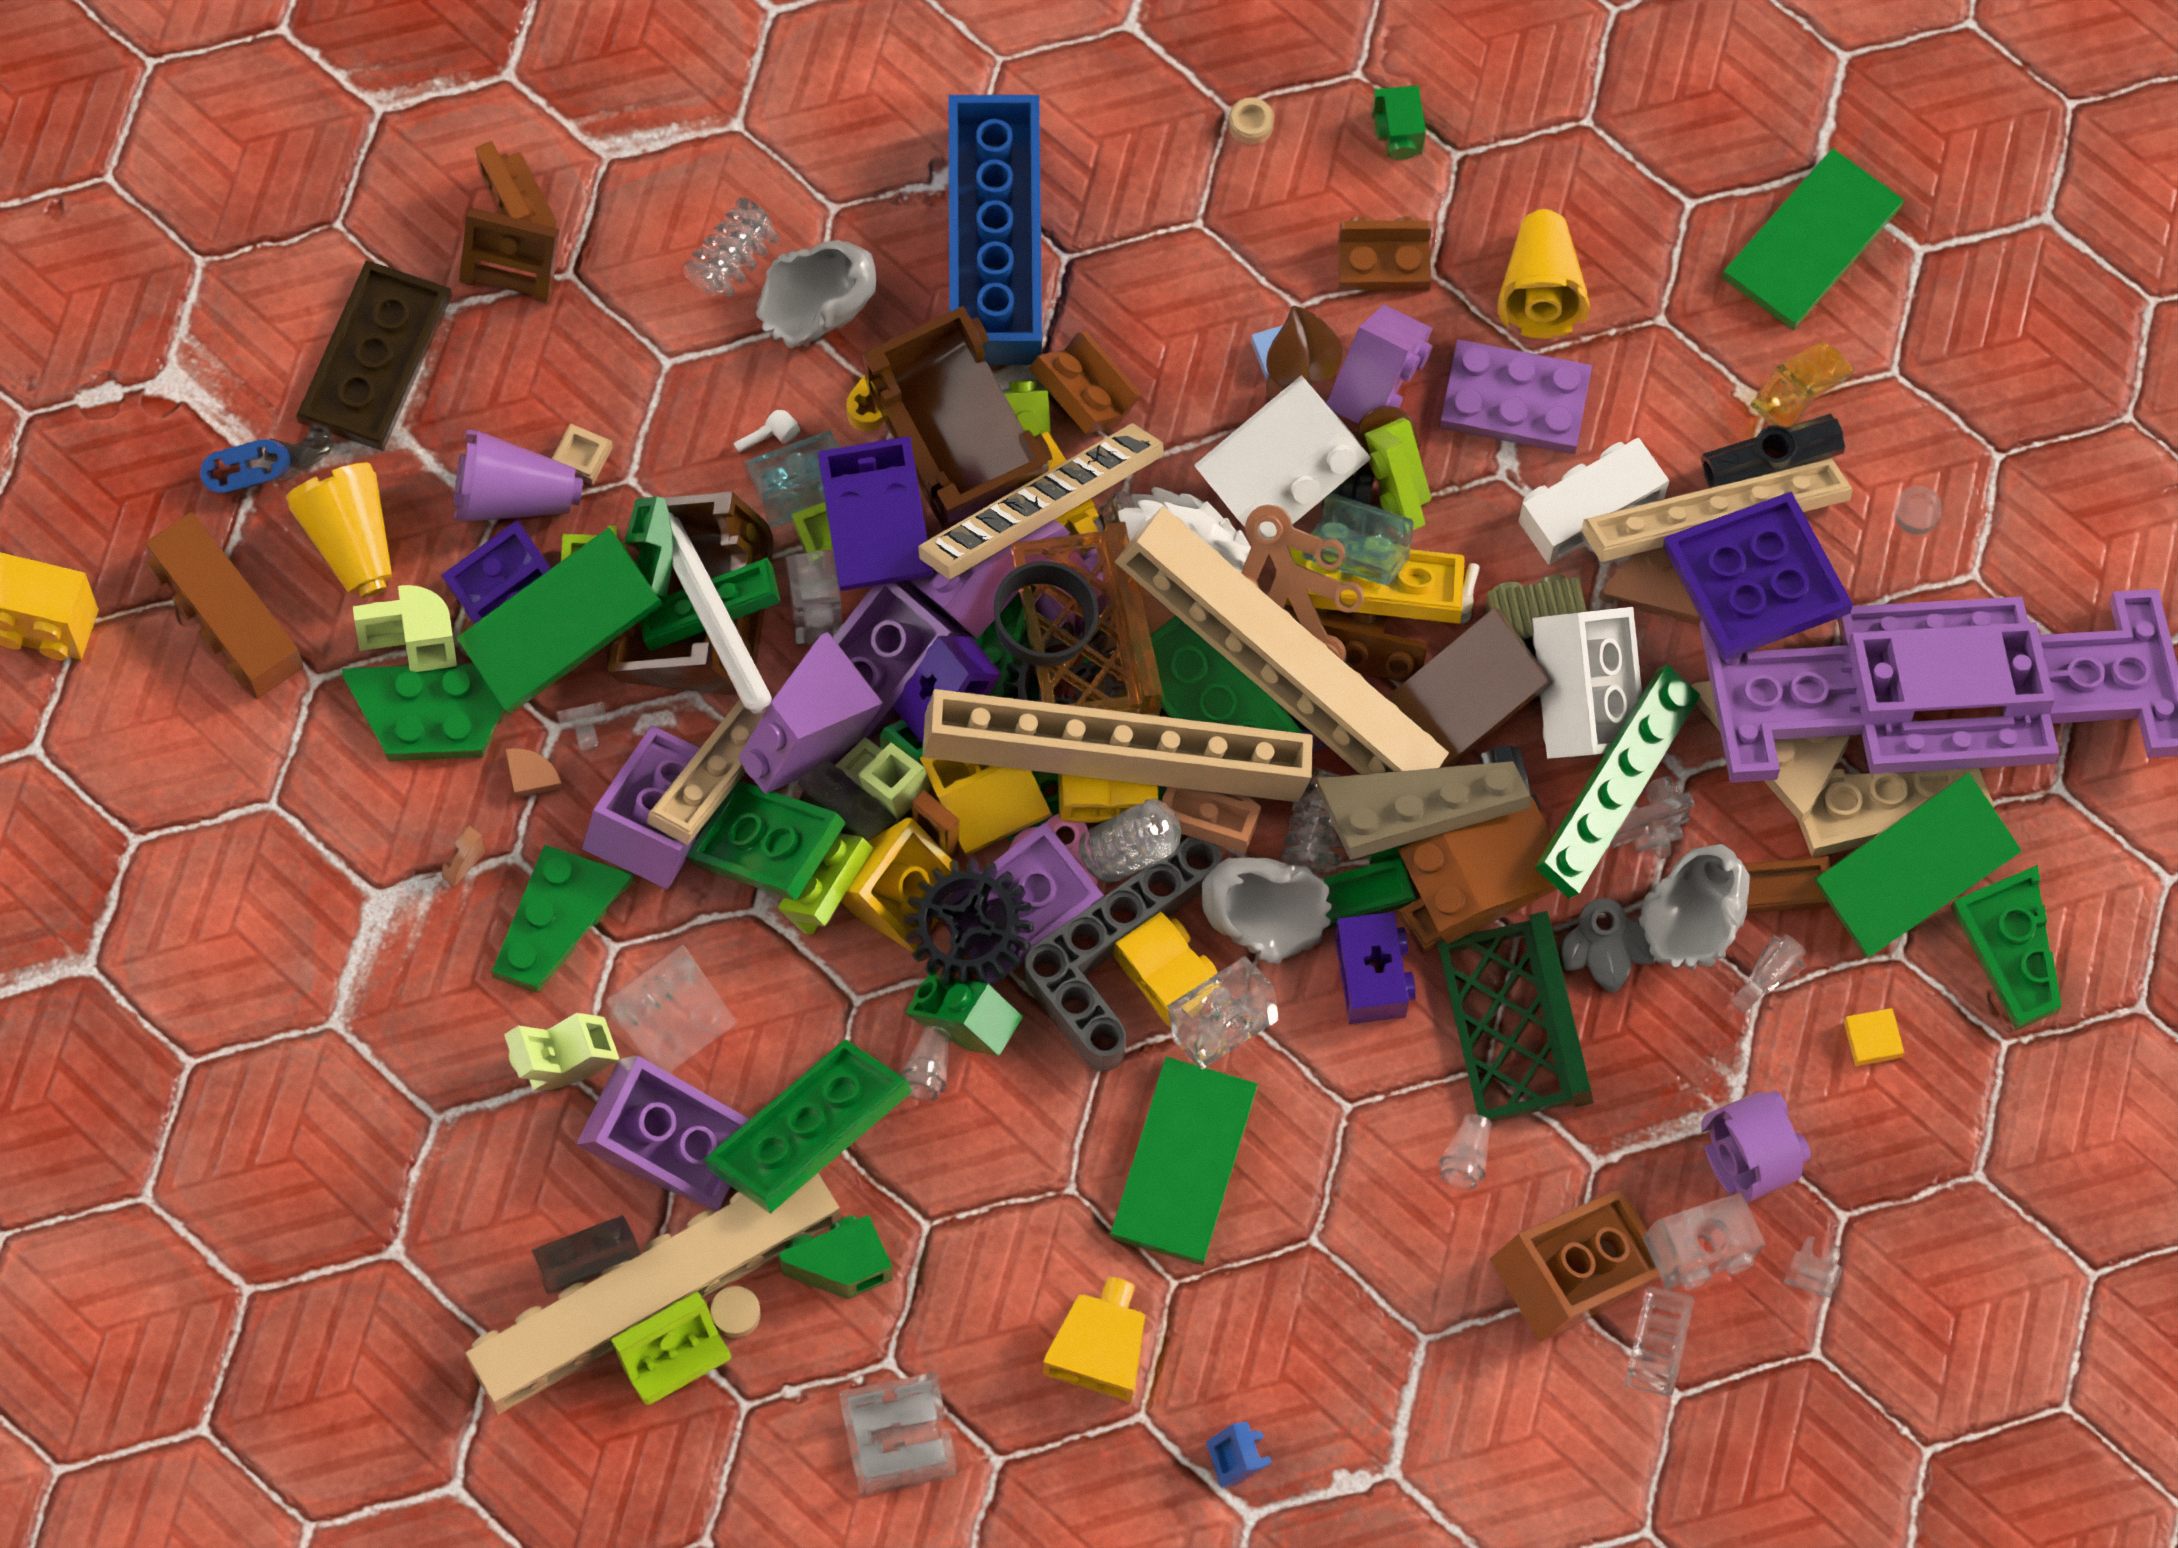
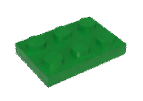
M739 780L716 809L686 857L695 867L796 901L846 822L837 812L773 791L764 794L760 787Z

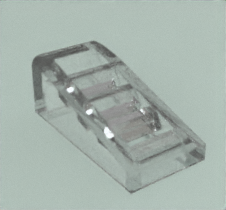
M1647 1285L1625 1379L1626 1386L1664 1396L1673 1395L1694 1305V1296ZM1652 1307L1681 1314L1680 1320L1651 1313ZM1648 1327H1652L1677 1334L1676 1337L1666 1334L1649 1331L1647 1329ZM1643 1346L1672 1352V1356L1644 1350Z

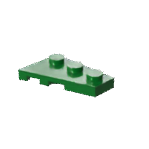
M2038 865L1955 899L1951 905L1953 913L2015 1030L2054 1015L2062 1007L2053 952L2050 951L2046 929L2048 922L2046 910L2041 900L2039 888L2041 880Z

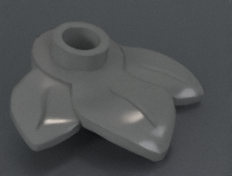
M1598 898L1587 903L1580 912L1579 926L1565 935L1561 945V960L1564 970L1573 971L1587 966L1595 981L1609 993H1615L1624 984L1631 969V962L1642 965L1655 962V956L1649 952L1650 944L1646 941L1644 936L1645 930L1640 926V923L1627 919L1623 908L1617 902L1608 898ZM1599 913H1605L1611 919V926L1606 931L1601 930L1596 924V917Z

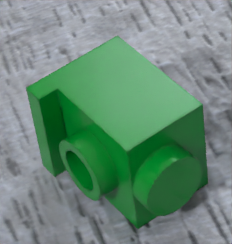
M1419 85L1374 89L1371 115L1372 118H1375L1377 141L1385 142L1386 156L1395 160H1405L1414 155L1423 154L1426 129Z

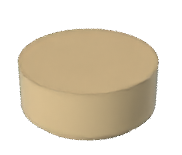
M1245 98L1234 104L1230 110L1228 126L1231 135L1237 141L1246 145H1256L1270 137L1273 131L1274 113L1265 101L1258 98Z
M731 1286L721 1290L714 1297L711 1304V1317L716 1329L724 1336L730 1338H741L753 1332L760 1321V1305L754 1293L741 1286Z

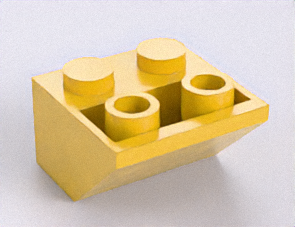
M920 757L940 803L959 819V842L966 856L1052 816L1031 770Z

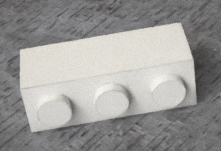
M1639 437L1626 445L1623 442H1618L1606 449L1601 454L1600 459L1586 467L1585 464H1579L1570 469L1562 477L1561 482L1550 488L1540 486L1530 492L1523 500L1518 522L1545 561L1550 565L1589 543L1581 531L1583 519L1664 500L1669 479Z

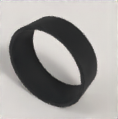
M1037 561L1014 569L1000 583L994 598L995 627L1002 645L1017 659L1034 666H1055L1072 659L1087 643L1098 621V602L1090 584L1074 569L1056 562ZM1049 584L1059 587L1074 597L1080 605L1085 618L1084 636L1078 644L1061 652L1042 653L1027 649L1013 640L1004 629L1000 620L1004 603L1015 591L1027 585Z

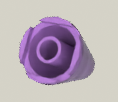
M465 430L462 442L467 443L466 455L460 454L453 504V506L458 508L453 514V520L472 522L568 514L571 505L579 506L583 478L575 477L574 467L481 431Z

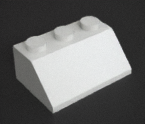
M1301 375L1194 466L1244 527L1250 513L1257 507L1266 504L1276 505L1284 509L1290 516L1293 525L1367 463L1371 457ZM1266 521L1260 524V531L1263 535L1267 537L1276 535L1277 529L1272 522Z
M1633 607L1532 618L1534 630L1533 645L1536 650V658L1553 681L1548 688L1539 694L1542 705L1543 739L1546 744L1547 759L1606 753L1642 695Z

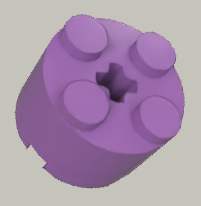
M1761 1091L1709 1112L1702 1119V1133L1710 1130L1712 1143L1704 1146L1710 1166L1716 1178L1729 1195L1736 1191L1742 1195L1738 1200L1741 1203H1748L1798 1181L1802 1175L1803 1162L1810 1160L1811 1157L1807 1141L1800 1133H1795L1787 1117L1788 1109L1786 1102L1777 1091L1768 1094Z

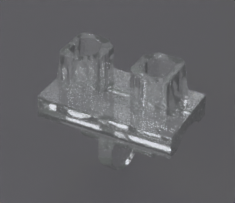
M1670 776L1654 780L1647 785L1645 792L1651 805L1637 809L1634 803L1610 842L1611 849L1634 841L1639 853L1652 848L1660 860L1671 856L1670 842L1683 838L1679 825L1690 821L1689 809L1694 807L1695 802L1690 791L1681 794Z

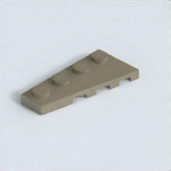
M1513 761L1317 779V791L1350 860L1530 808L1531 795Z

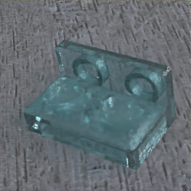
M831 430L744 461L747 475L762 501L766 519L771 527L792 520L791 515L825 502L817 451L840 448Z
M1330 493L1324 500L1322 520L1311 535L1323 540L1336 539L1343 544L1345 558L1341 565L1336 568L1337 570L1389 586L1409 559L1414 522L1410 518ZM1329 546L1322 549V556L1325 560L1333 562L1339 558V553L1334 547ZM1303 552L1302 558L1317 563L1315 556Z

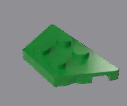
M474 663L457 664L456 667L420 672L410 671L409 666L342 668L344 683L350 689L368 726L373 730L388 761L483 757L493 739L492 733L496 725L501 723L506 714V711Z

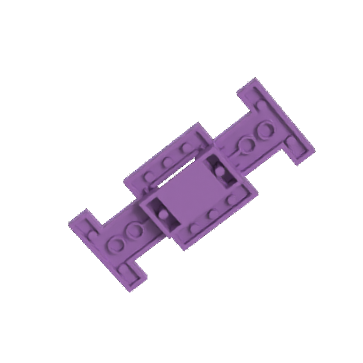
M2159 589L2114 591L2109 603L2116 631L2039 635L2037 623H2028L2023 597L1852 606L1851 614L1837 618L1843 646L1762 651L1753 649L1726 660L1721 658L1703 621L1700 620L1699 626L1730 783L1777 780L1780 767L1774 740L1862 735L1870 774L2055 764L2059 750L2052 723L2138 719L2147 758L2178 756V665ZM2002 706L2004 715L1999 717L1911 722L1915 711Z

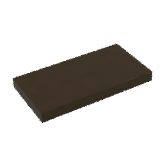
M366 260L297 412V422L384 451L451 300V288Z

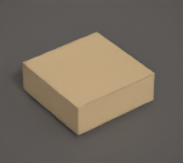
M570 424L552 459L574 467L575 477L583 478V482L593 486L613 448L612 441Z

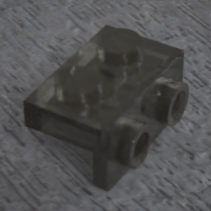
M828 759L804 773L798 781V785L803 789L799 800L837 812L846 822L840 832L842 834L863 837L869 842L883 831L892 827L897 820L876 798L867 793Z
M624 1215L531 1249L543 1286L549 1294L565 1289L575 1283L599 1276L602 1270L641 1256L636 1239Z

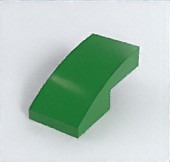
M658 496L637 498L624 543L640 549L637 567L659 598H666L670 583L673 550L672 529L666 500Z

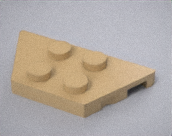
M1698 682L1691 685L1701 694L1696 705L1720 731L1711 682ZM1849 735L1774 740L1780 772L1777 780H1767L1764 782L1800 823H1803L1811 814L1812 806L1820 792L1824 790L1834 766L1839 763L1848 746Z

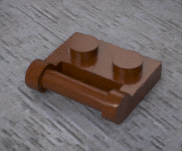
M471 208L466 215L459 281L473 286L476 282L533 295L535 301L549 304L555 287L554 273L560 229ZM481 261L535 273L537 276L532 277L482 265Z

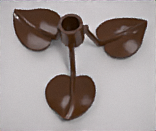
M1291 307L1283 327L1274 338L1267 354L1266 367L1270 377L1266 383V392L1271 400L1301 375L1312 386V381H1326L1336 374L1342 360V346L1334 331L1320 317L1301 307ZM1390 405L1380 406L1367 412L1361 418L1357 432L1347 427L1369 455L1370 452L1365 433L1400 418H1406L1411 423L1418 452L1422 445L1416 425L1411 417L1402 409ZM1369 461L1359 468L1356 473L1361 469L1372 471Z

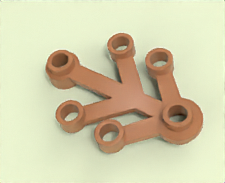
M1266 504L1257 507L1250 513L1245 523L1246 537L1252 546L1241 574L1253 581L1259 588L1257 579L1270 554L1277 574L1268 597L1282 609L1289 597L1300 624L1314 637L1322 641L1329 650L1344 662L1346 658L1344 644L1337 637L1326 634L1307 590L1334 600L1336 606L1341 611L1347 613L1354 612L1360 608L1364 600V591L1355 582L1343 583L1295 564L1288 548L1291 547L1315 556L1319 566L1332 570L1339 567L1345 558L1343 544L1336 539L1323 540L1293 528L1290 516L1279 506ZM1266 521L1272 522L1277 529L1276 535L1272 537L1263 535L1260 531V524ZM1329 546L1334 547L1339 553V558L1333 562L1325 560L1322 556V549ZM1347 589L1353 590L1357 594L1358 601L1351 605L1344 603L1341 599V592Z

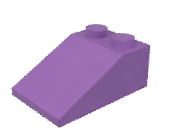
M1052 520L951 580L932 568L933 576L908 581L941 611L978 639L995 619L994 598L1003 579L1014 569L1024 564L1046 561L1070 532L1056 520ZM1022 588L1018 589L1012 595L1009 596V598L1004 603L1002 610L1008 605V603L1015 597V595Z
M907 580L873 586L833 637L838 646L883 702L861 739L864 737L869 740L873 738L898 714L893 708L894 704L903 692L905 683L913 676L924 659L928 647L938 636H970Z
M651 725L594 808L582 849L668 889L687 861L686 855L703 831L705 825L690 844L686 845L647 824L649 812L700 748Z
M633 1056L618 1060L576 1145L621 1170L710 1210L718 1211L730 1185L708 1170L704 1158L750 1119L644 1058Z

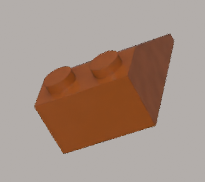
M1531 797L1530 808L1414 841L1398 849L1446 945L1558 890L1534 868L1553 837L1533 797Z
M1621 1188L1519 1233L1490 1258V1261L1539 1342H1543L1575 1327L1672 1271Z

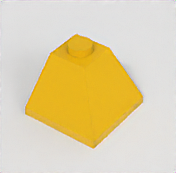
M906 818L867 840L874 849L841 902L854 916L906 949L914 952L921 944L909 945L906 942L905 935L919 928L907 926L904 922V916L919 914V911L909 905L908 899L910 896L924 899L926 895L919 889L917 884L920 880H924L933 887L937 883L932 874L934 868L938 867L945 877L952 875L949 865L950 861L953 860L914 819ZM933 918L931 930L938 922V919Z

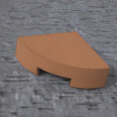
M506 749L515 798L562 789L557 771L546 758L526 749Z
M470 826L465 827L454 842V845L460 850L449 862L444 861L442 866V878L454 887L486 852L482 835Z

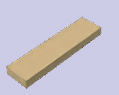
M739 699L649 812L647 824L689 845L746 771L738 760V756L767 710V707L763 708L762 713L754 714L750 709L745 708L741 699Z

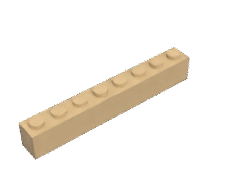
M1164 506L1141 526L1115 561L1120 568L1361 775L1439 768L1449 754L1430 734L1423 731L1402 713L1394 703L1387 700L1365 681L1358 672L1350 668L1329 650L1322 641L1318 640L1299 624L1290 613L1277 605L1253 581L1241 574L1217 550L1210 547L1189 529L1180 518L1174 516Z
M934 689L925 713L922 757L1299 802L1312 777L1313 735Z
M819 1173L771 1214L738 1192L730 1199V1205L716 1213L713 1210H707L698 1214L688 1222L687 1229L673 1237L670 1234H664L655 1238L645 1246L644 1250L646 1252L630 1261L627 1258H621L612 1262L602 1270L601 1274L603 1276L585 1285L584 1282H578L569 1286L559 1294L557 1302L544 1309L541 1306L528 1309L519 1315L515 1320L516 1324L501 1333H498L497 1330L490 1331L477 1338L472 1343L473 1349L467 1351L466 1356L472 1371L497 1414L503 1413L615 1350L611 1341L612 1338L625 1332L631 1326L637 1325L665 1310L674 1302L683 1300L697 1291L705 1299L778 1258V1253L785 1250L784 1246L789 1241L806 1234H810L813 1238L828 1230L834 1222L840 1219V1208Z

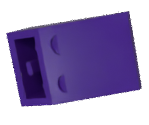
M910 436L817 451L840 591L933 576L932 567L919 559L918 546L928 540Z

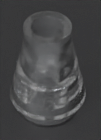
M936 1026L925 1027L919 1042L900 1073V1076L908 1080L912 1093L908 1096L914 1099L934 1101L946 1089L948 1048L951 1035L945 1029Z
M1477 1114L1465 1115L1461 1127L1439 1160L1441 1178L1453 1187L1473 1189L1477 1186L1478 1181L1485 1178L1489 1133L1492 1127L1491 1122L1485 1117Z

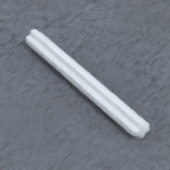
M669 512L673 545L672 566L744 707L750 709L754 714L762 713L763 708L770 705L772 701L771 695L680 519L674 517Z

